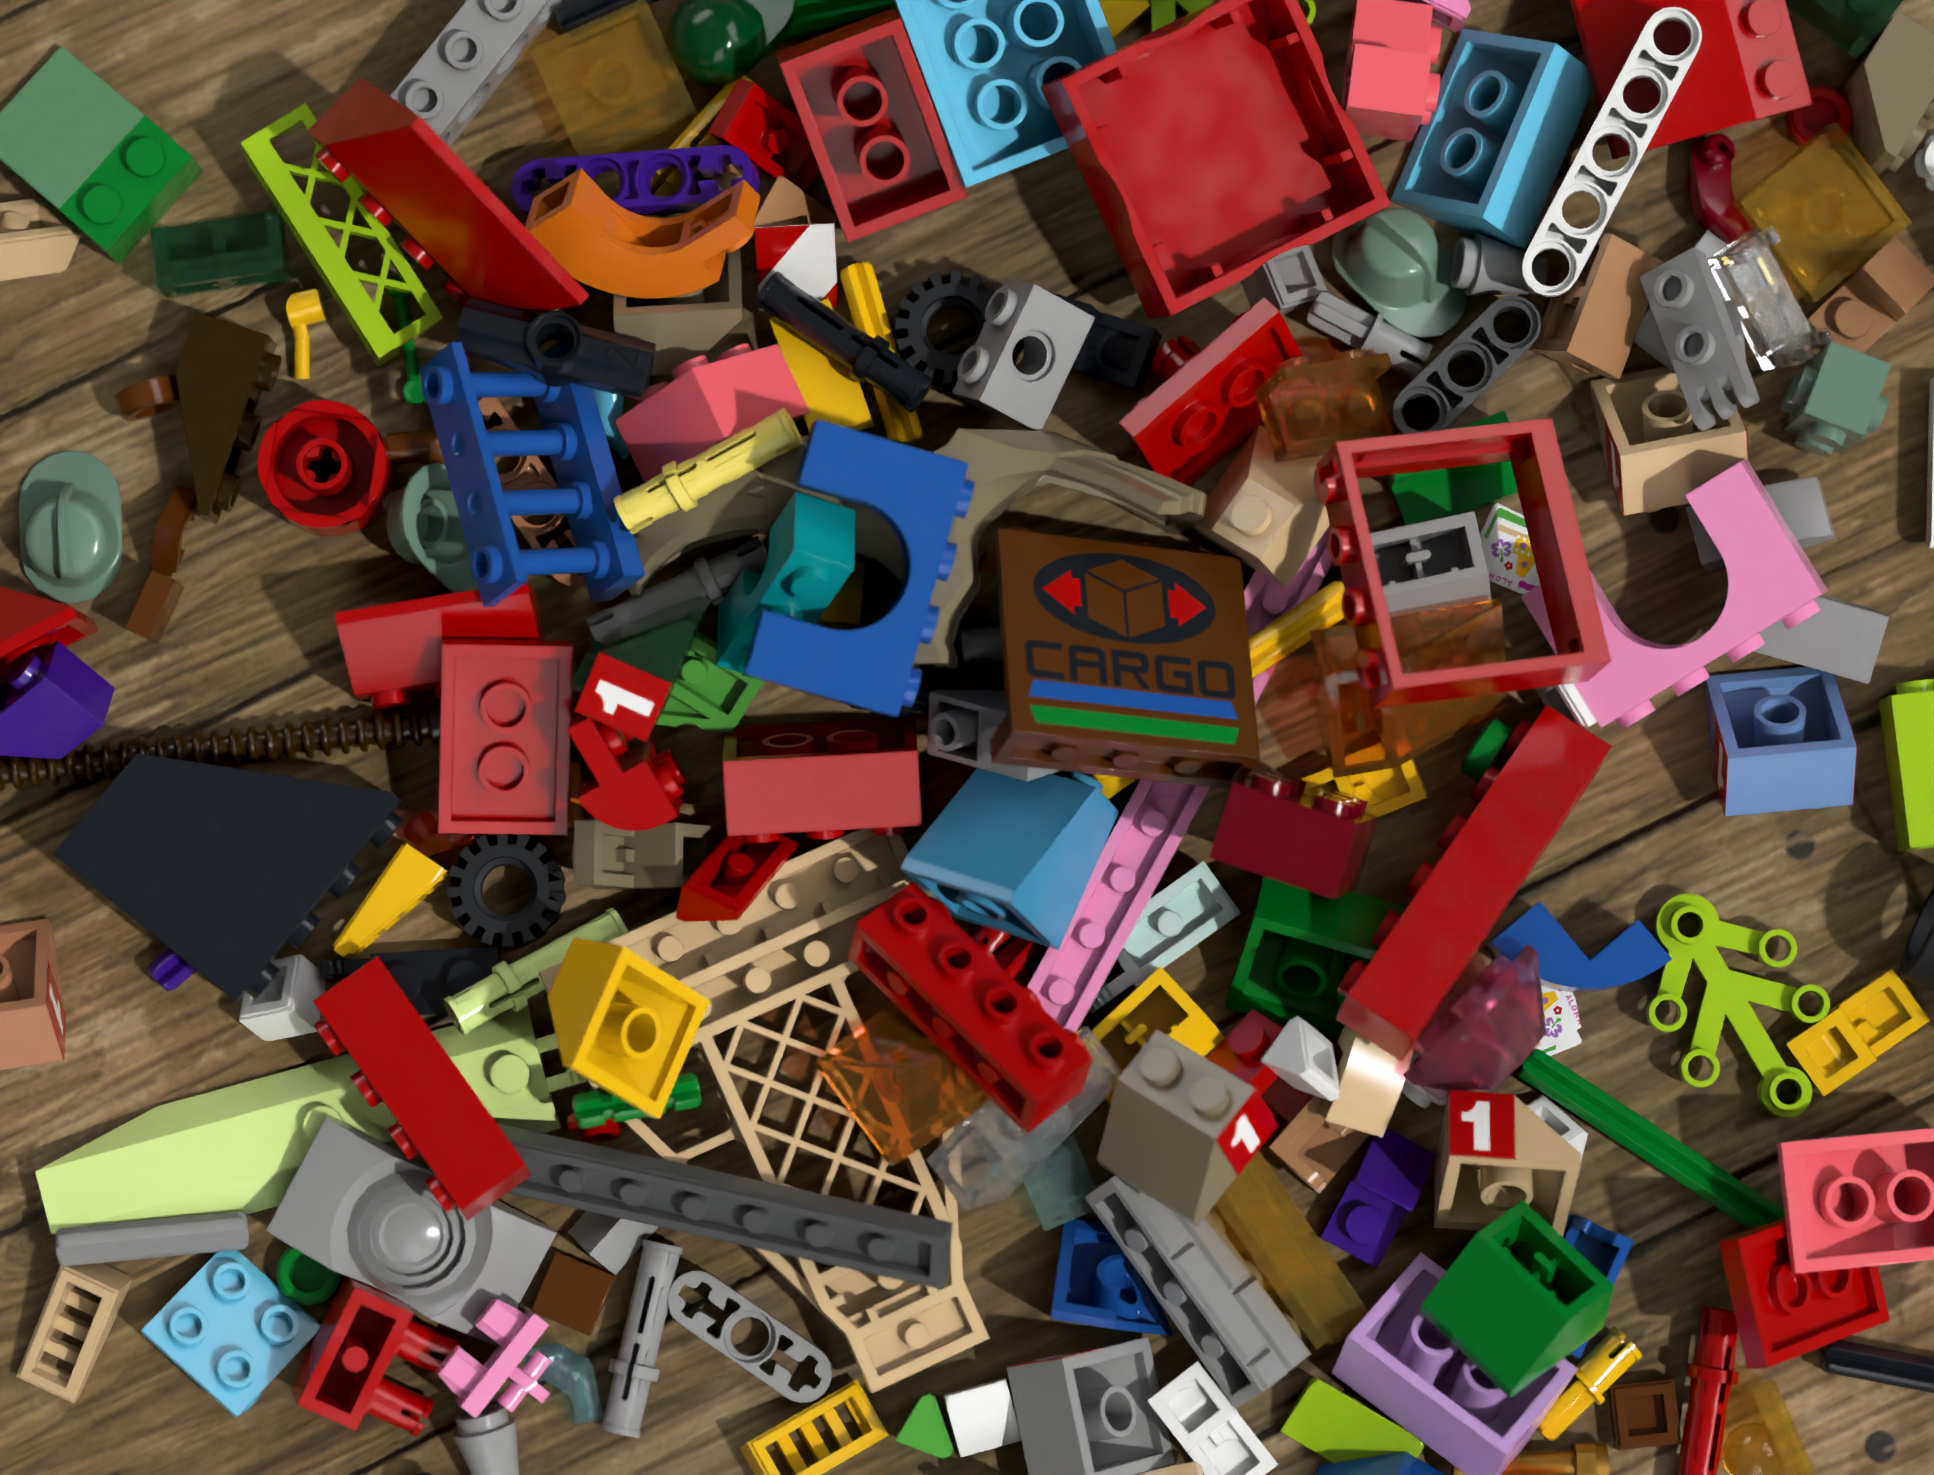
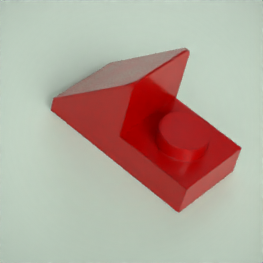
M739 78L707 133L723 145L735 146L744 151L762 174L775 181L781 175L806 193L819 172V168L800 118L755 83Z

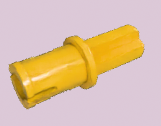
M1612 1327L1608 1334L1575 1365L1578 1368L1575 1375L1536 1429L1544 1438L1549 1441L1557 1439L1594 1402L1601 1405L1605 1401L1602 1394L1627 1369L1643 1357L1639 1349L1631 1341L1613 1359L1609 1358L1625 1342L1626 1335L1619 1329Z

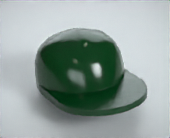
M686 0L677 7L670 18L668 42L671 55L692 81L701 85L723 86L734 82L753 69L788 30L796 13L797 0Z

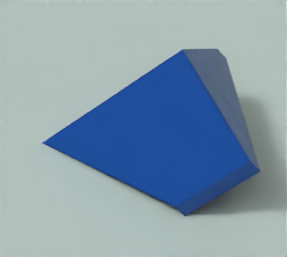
M1064 1217L1048 1314L1050 1319L1116 1330L1174 1336L1155 1295L1104 1224Z

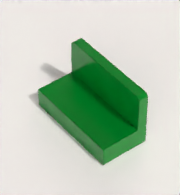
M1504 410L1460 428L1509 423V420ZM1510 461L1385 475L1404 526L1467 513L1518 493Z

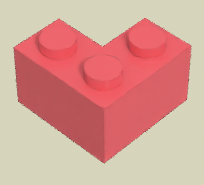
M1356 0L1352 11L1340 106L1354 122L1359 135L1412 142L1419 125H1429L1431 113L1436 111L1440 88V74L1429 73L1430 64H1437L1442 36V26L1431 25L1434 5L1398 0Z
M744 343L721 353L714 359L715 362L709 363L706 355L695 357L678 365L671 371L674 381L669 384L667 381L660 382L648 387L643 401L633 399L636 406L616 419L615 423L644 483L663 473L662 466L672 461L680 464L689 458L691 459L736 433L763 421L782 408L786 409L794 422L810 413L778 344L752 351L749 343Z

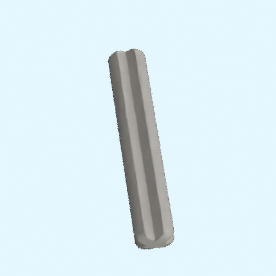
M236 1211L60 1228L56 1231L55 1236L56 1255L59 1265L65 1267L242 1250L248 1247L249 1243L248 1221L245 1213Z

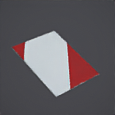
M834 223L755 227L758 294L768 279L778 271L807 294L819 301L829 298L831 306L838 307Z

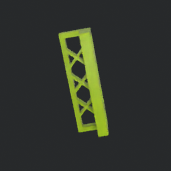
M304 103L240 142L241 155L375 364L379 367L397 356L400 352V347L441 323L444 317L386 227L378 223L357 201L363 194L360 186L350 176L343 183H340L332 174L318 171L320 162L314 155L322 147L312 137L311 139L316 147L311 169L284 163L271 144L272 141L300 124L307 131L317 121L308 105ZM292 175L308 179L305 195ZM315 181L343 187L350 198L345 223L318 217L310 204ZM356 209L368 228L352 225ZM327 229L343 232L340 248L337 247ZM350 234L377 240L385 253L380 277L352 270L345 259ZM390 262L403 282L387 279ZM361 283L377 286L374 303ZM384 288L411 294L424 313V316L393 334L379 312Z

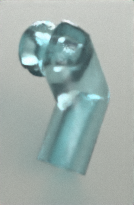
M544 1343L540 1348H534L528 1352L524 1364L528 1362L536 1350L552 1361L537 1380V1383L544 1380L566 1392L573 1425L604 1419L594 1368L587 1358L560 1343Z

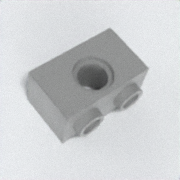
M1006 278L1003 286L992 295L986 306V322L975 345L971 346L960 360L957 370L958 381L952 394L1013 426L1031 431H1042L1095 317L1036 284ZM1022 339L1024 354L1021 361L1014 366L1012 360L1013 349L1017 342Z

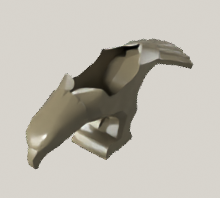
M958 429L947 445L932 453L969 463L965 479L975 481L974 490L965 518L962 519L954 516L947 542L957 544L954 563L947 582L936 580L930 605L939 607L936 627L929 645L919 642L912 668L922 670V673L960 671V658L955 650L959 625L983 591L982 573L978 570V560L980 559L978 544L983 532L1007 508L1033 488L1053 483L1109 501L1129 510L1172 535L1191 530L1195 523H1199L1200 519L1204 518L1207 495L1157 472L1119 461L1115 455L1056 432ZM808 436L802 437L803 445L781 454L734 481L709 492V494L697 500L698 506L685 512L681 508L635 533L634 537L645 576L630 586L628 590L633 597L641 596L646 585L665 566L694 549L741 536L769 535L770 529L796 491L855 510L854 556L877 562L894 577L900 586L903 580L904 560L896 535L879 515L863 506L794 486Z

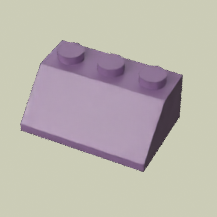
M1420 1253L1347 1336L1332 1374L1466 1475H1501L1524 1448L1578 1368L1563 1358L1510 1399L1420 1312L1422 1302L1447 1272L1423 1253Z

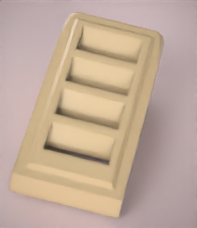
M104 1263L60 1266L16 1377L74 1404L79 1399L123 1304L132 1277ZM68 1304L93 1316L92 1324L65 1312L66 1305ZM54 1330H60L83 1341L82 1349L52 1336ZM44 1352H48L75 1365L72 1374L42 1361L41 1358Z

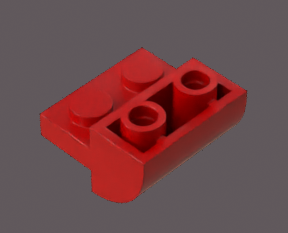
M575 711L567 731L592 772L585 777L577 798L581 805L600 822L628 831L652 829L677 817L684 796L682 784L687 782V778L672 751L668 748L660 753L653 739L630 751L627 742L633 740L631 735Z

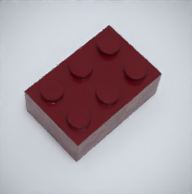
M1270 770L1269 773L1263 771L1261 774L1253 773L1252 779L1232 783L1209 858L1335 899L1356 890L1379 817L1365 813L1368 802L1358 797L1331 790L1330 793L1323 792V795L1316 793L1313 796L1304 793L1307 782L1297 777Z

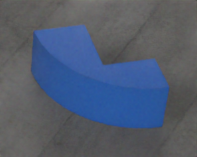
M1540 901L1528 908L1483 946L1497 961L1520 977L1544 987L1568 992H1594L1620 987L1649 975L1672 960L1640 920L1630 923L1590 958H1587Z

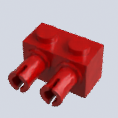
M345 1276L295 1377L291 1391L298 1406L352 1430H357L362 1418L367 1413L417 1437L424 1427V1423L420 1422V1416L428 1419L433 1399L384 1379L383 1375L395 1355L436 1373L437 1368L445 1360V1356H448L457 1345L461 1348L462 1341L456 1338L452 1339L411 1320L414 1313L410 1306L367 1283Z

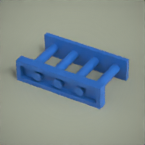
M558 341L544 352L543 355L548 358L558 359L566 356L572 347L564 341ZM462 342L449 343L419 369L422 379V394L425 401L429 404L469 551L471 574L478 584L484 607L496 606L526 583V576L581 573L584 576L591 601L613 600L645 576L634 534L632 535L630 530L626 528L614 505L613 498L621 495L622 491L592 388L572 383L561 387L547 386L539 382L531 373L523 371L470 372ZM532 397L536 403L543 430L486 431L477 398ZM548 455L552 460L559 488L502 490L494 457ZM565 514L568 518L575 548L519 550L510 516Z

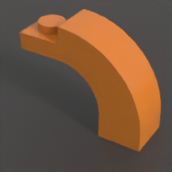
M580 168L533 198L525 228L579 282L625 297L643 299L677 297L704 289L720 280L726 252L732 253L741 248L754 233V223L761 196L743 179L691 212L668 218L648 217L633 213L615 203Z

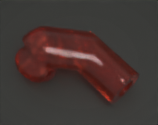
M428 811L419 813L403 828L405 838L416 846V850L427 857L463 847L478 835L438 833L437 822Z

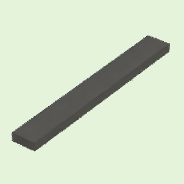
M498 1124L531 1173L529 1178L510 1190L508 1194L939 1289L944 1287L949 1277L952 1222Z

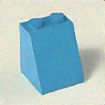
M977 768L905 857L901 870L930 897L942 902L952 917L1059 950L1119 811L1102 794L1103 785L1100 782L1079 772L1068 771L1065 778L1048 774L1030 781H1024Z

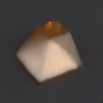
M892 1001L813 1062L889 1166L896 1165L965 1120L990 1099Z

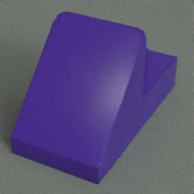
M1387 1128L1383 1138L1372 1135L1319 1238L1378 1268L1407 1211L1412 1212L1436 1154Z

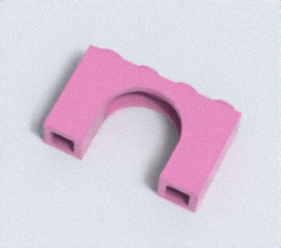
M1748 460L1738 462L1685 495L1719 550L1728 574V594L1724 609L1717 622L1702 637L1689 643L1677 645L1655 643L1640 637L1622 622L1589 569L1611 662L1589 681L1574 684L1601 728L1617 720L1624 730L1656 710L1649 700L1650 698L1670 686L1678 697L1710 678L1704 666L1726 653L1733 664L1766 644L1759 632L1779 620H1782L1786 629L1789 630L1821 611L1815 599L1826 593L1828 589ZM1539 585L1522 595L1521 598L1557 655L1541 586Z

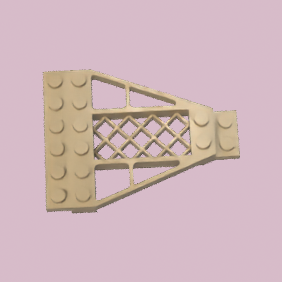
M870 828L858 829L785 862L738 920L686 922L676 919L677 911L606 943L628 948L710 1000L691 1048L699 1050L730 1116V1125L726 1131L675 1154L639 1118L622 1121L661 1159L687 1165L689 1159L730 1140H735L744 1147L759 1181L796 1188L785 1184L784 1180L798 1147L831 1160L819 1194L828 1195L838 1166L843 1164L873 1176L864 1200L865 1204L873 1205L882 1180L916 1192L908 1213L918 1215L923 1202L930 1218L952 1222L949 1277L942 1289L834 1265L817 1271L812 1260L754 1248L828 1321L844 1334L869 1392L874 1393L990 1339L963 1280L962 1244L959 1239L951 1059L930 1038L887 1058L878 1057L844 984L848 975L860 970L848 958L856 923L914 882L901 870L905 857L908 855L901 835H874L870 832ZM562 962L538 973L547 994L551 990ZM826 986L834 1005L805 994ZM794 1000L781 1034L747 1022L754 1017ZM802 1003L836 1015L824 1050L789 1038ZM842 1025L846 1030L860 1064L832 1054ZM735 1026L722 1059L712 1036ZM743 1029L778 1042L765 1077L730 1064ZM786 1045L820 1058L808 1093L773 1081ZM930 1049H933L935 1052L940 1176L936 1182L933 1181L886 1077L887 1071L892 1066ZM829 1062L863 1074L850 1109L816 1097ZM729 1073L762 1085L750 1118L746 1113ZM586 1079L591 1091L599 1090L600 1094L608 1093V1091ZM869 1084L887 1123L859 1113ZM770 1088L804 1101L792 1136L757 1124ZM812 1105L847 1117L834 1153L800 1140ZM855 1121L889 1133L877 1168L843 1156ZM755 1132L788 1144L776 1177ZM895 1144L899 1148L913 1182L885 1172Z

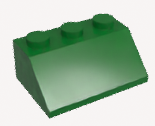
M1263 876L1250 913L1226 998L1225 1008L1246 1014L1254 1009L1269 1020L1284 1025L1290 1019L1299 1016L1323 1036L1338 1040L1345 1025L1336 1020V1017L1346 998L1337 992L1339 985L1357 959L1368 965L1378 951L1379 947L1372 944L1371 940L1387 914L1393 910L1402 916L1407 907L1353 891L1332 899Z

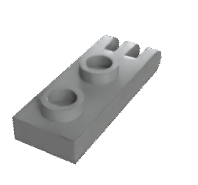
M1692 247L1640 276L1641 284L1696 426L1701 431H1705L1716 425V419L1709 403L1710 400H1712L1716 412L1722 419L1726 420L1737 414L1738 409L1731 389H1734L1736 397L1743 407L1748 408L1758 403L1759 394L1705 253Z

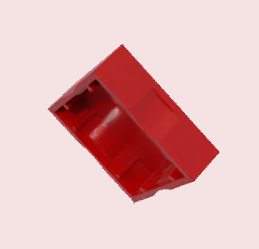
M1216 0L1041 86V90L1149 319L1172 316L1249 277L1255 270L1273 257L1296 247L1314 244L1391 205L1354 122L1340 106L1331 89L1323 63L1322 52L1298 0Z

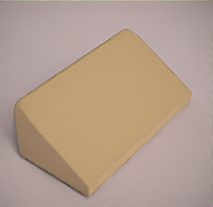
M43 198L1 202L0 281L65 271L69 266L82 233Z

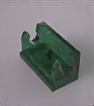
M277 209L268 210L265 213L200 223L151 228L157 287L167 299L292 280L284 220Z

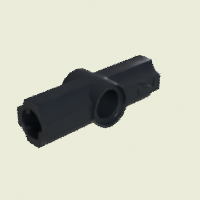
M469 297L462 310L455 341L462 342L466 358L531 373L539 382L547 386L561 387L572 383L643 401L648 388L656 353V343L580 325L573 316L564 312L549 311L538 315ZM551 340H562L572 347L566 356L558 359L548 358L539 351L544 343Z

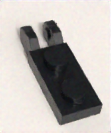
M489 946L370 954V959L320 961V976H327L330 979L346 978L378 956L420 1016L448 1014L443 999L448 996L451 997L491 975V968L501 962L500 947Z

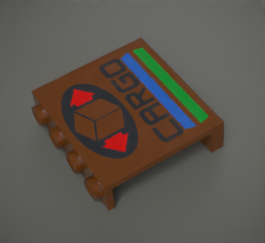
M1024 527L998 528L978 560L979 572L997 574L1007 715L990 739L992 763L1231 789L1233 782L1245 780L1260 760L1241 558L1216 555L1208 550H1193L1189 552L1156 548L1153 544L1145 542L1124 544L1100 541L1088 535L1067 537L1035 533L1033 530Z

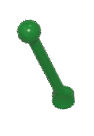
M395 274L389 278L391 280L403 282L399 274ZM387 289L389 295L395 299L399 330L411 324L407 300L409 293ZM413 339L402 346L408 381L404 385L403 395L408 403L420 405L425 402L422 394V381L420 380Z

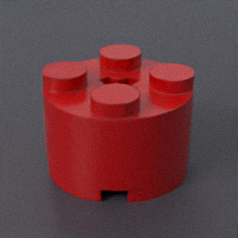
M313 400L294 407L293 410L285 414L278 421H275L266 431L259 448L258 475L268 499L290 523L313 535L338 537L371 526L384 509L382 506L384 497L391 493L393 489L394 464H391L386 441L363 414L341 402ZM332 455L333 460L341 467L338 474H330L328 481L322 483V480L313 472L314 465H325L327 456Z

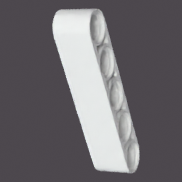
M1679 7L1663 8L1652 15L1640 34L1524 255L1522 262L1523 278L1527 286L1536 294L1545 297L1560 296L1572 288L1582 272L1699 50L1702 40L1701 26L1696 17L1688 10ZM1664 22H1679L1687 28L1690 34V45L1686 51L1679 55L1670 56L1663 54L1657 49L1653 33ZM1644 78L1657 86L1660 93V101L1654 110L1640 114L1631 111L1623 101V90L1629 82ZM1613 135L1620 137L1629 148V161L1623 168L1617 171L1601 169L1593 159V146L1599 139L1605 136ZM1575 193L1589 194L1596 199L1599 205V218L1588 228L1577 229L1571 227L1562 216L1563 203L1569 196ZM1545 250L1559 251L1566 256L1569 262L1570 271L1568 277L1557 286L1542 285L1532 274L1533 260L1539 253Z

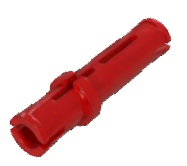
M1701 1306L1700 1330L1694 1363H1688L1686 1376L1691 1377L1690 1395L1685 1415L1677 1475H1717L1731 1385H1736L1739 1377V1371L1734 1370L1739 1334L1735 1313L1732 1310Z

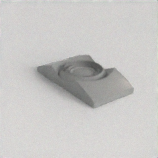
M327 1114L266 1231L327 1268L367 1283L397 1298L433 1321L497 1346L498 1344L473 1324L493 1298L515 1308L518 1307L554 1240L557 1230L498 1200L468 1221L457 1206L446 1213L424 1183L427 1178L434 1174L427 1164L415 1158L409 1161L403 1152Z

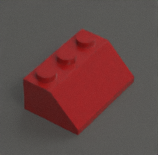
M528 581L493 607H484L479 589L335 612L336 625L353 693L361 701L371 699L372 709L391 708L409 704V693L434 689L435 697L440 699L442 639L545 640L538 595Z
M886 717L736 726L732 733L725 732L722 762L727 836L742 835V840L745 842L766 843L779 839L780 833L806 832V836L811 839L824 840L838 838L844 835L845 830L870 828V832L874 835L894 836L908 832L909 826H922L915 718Z

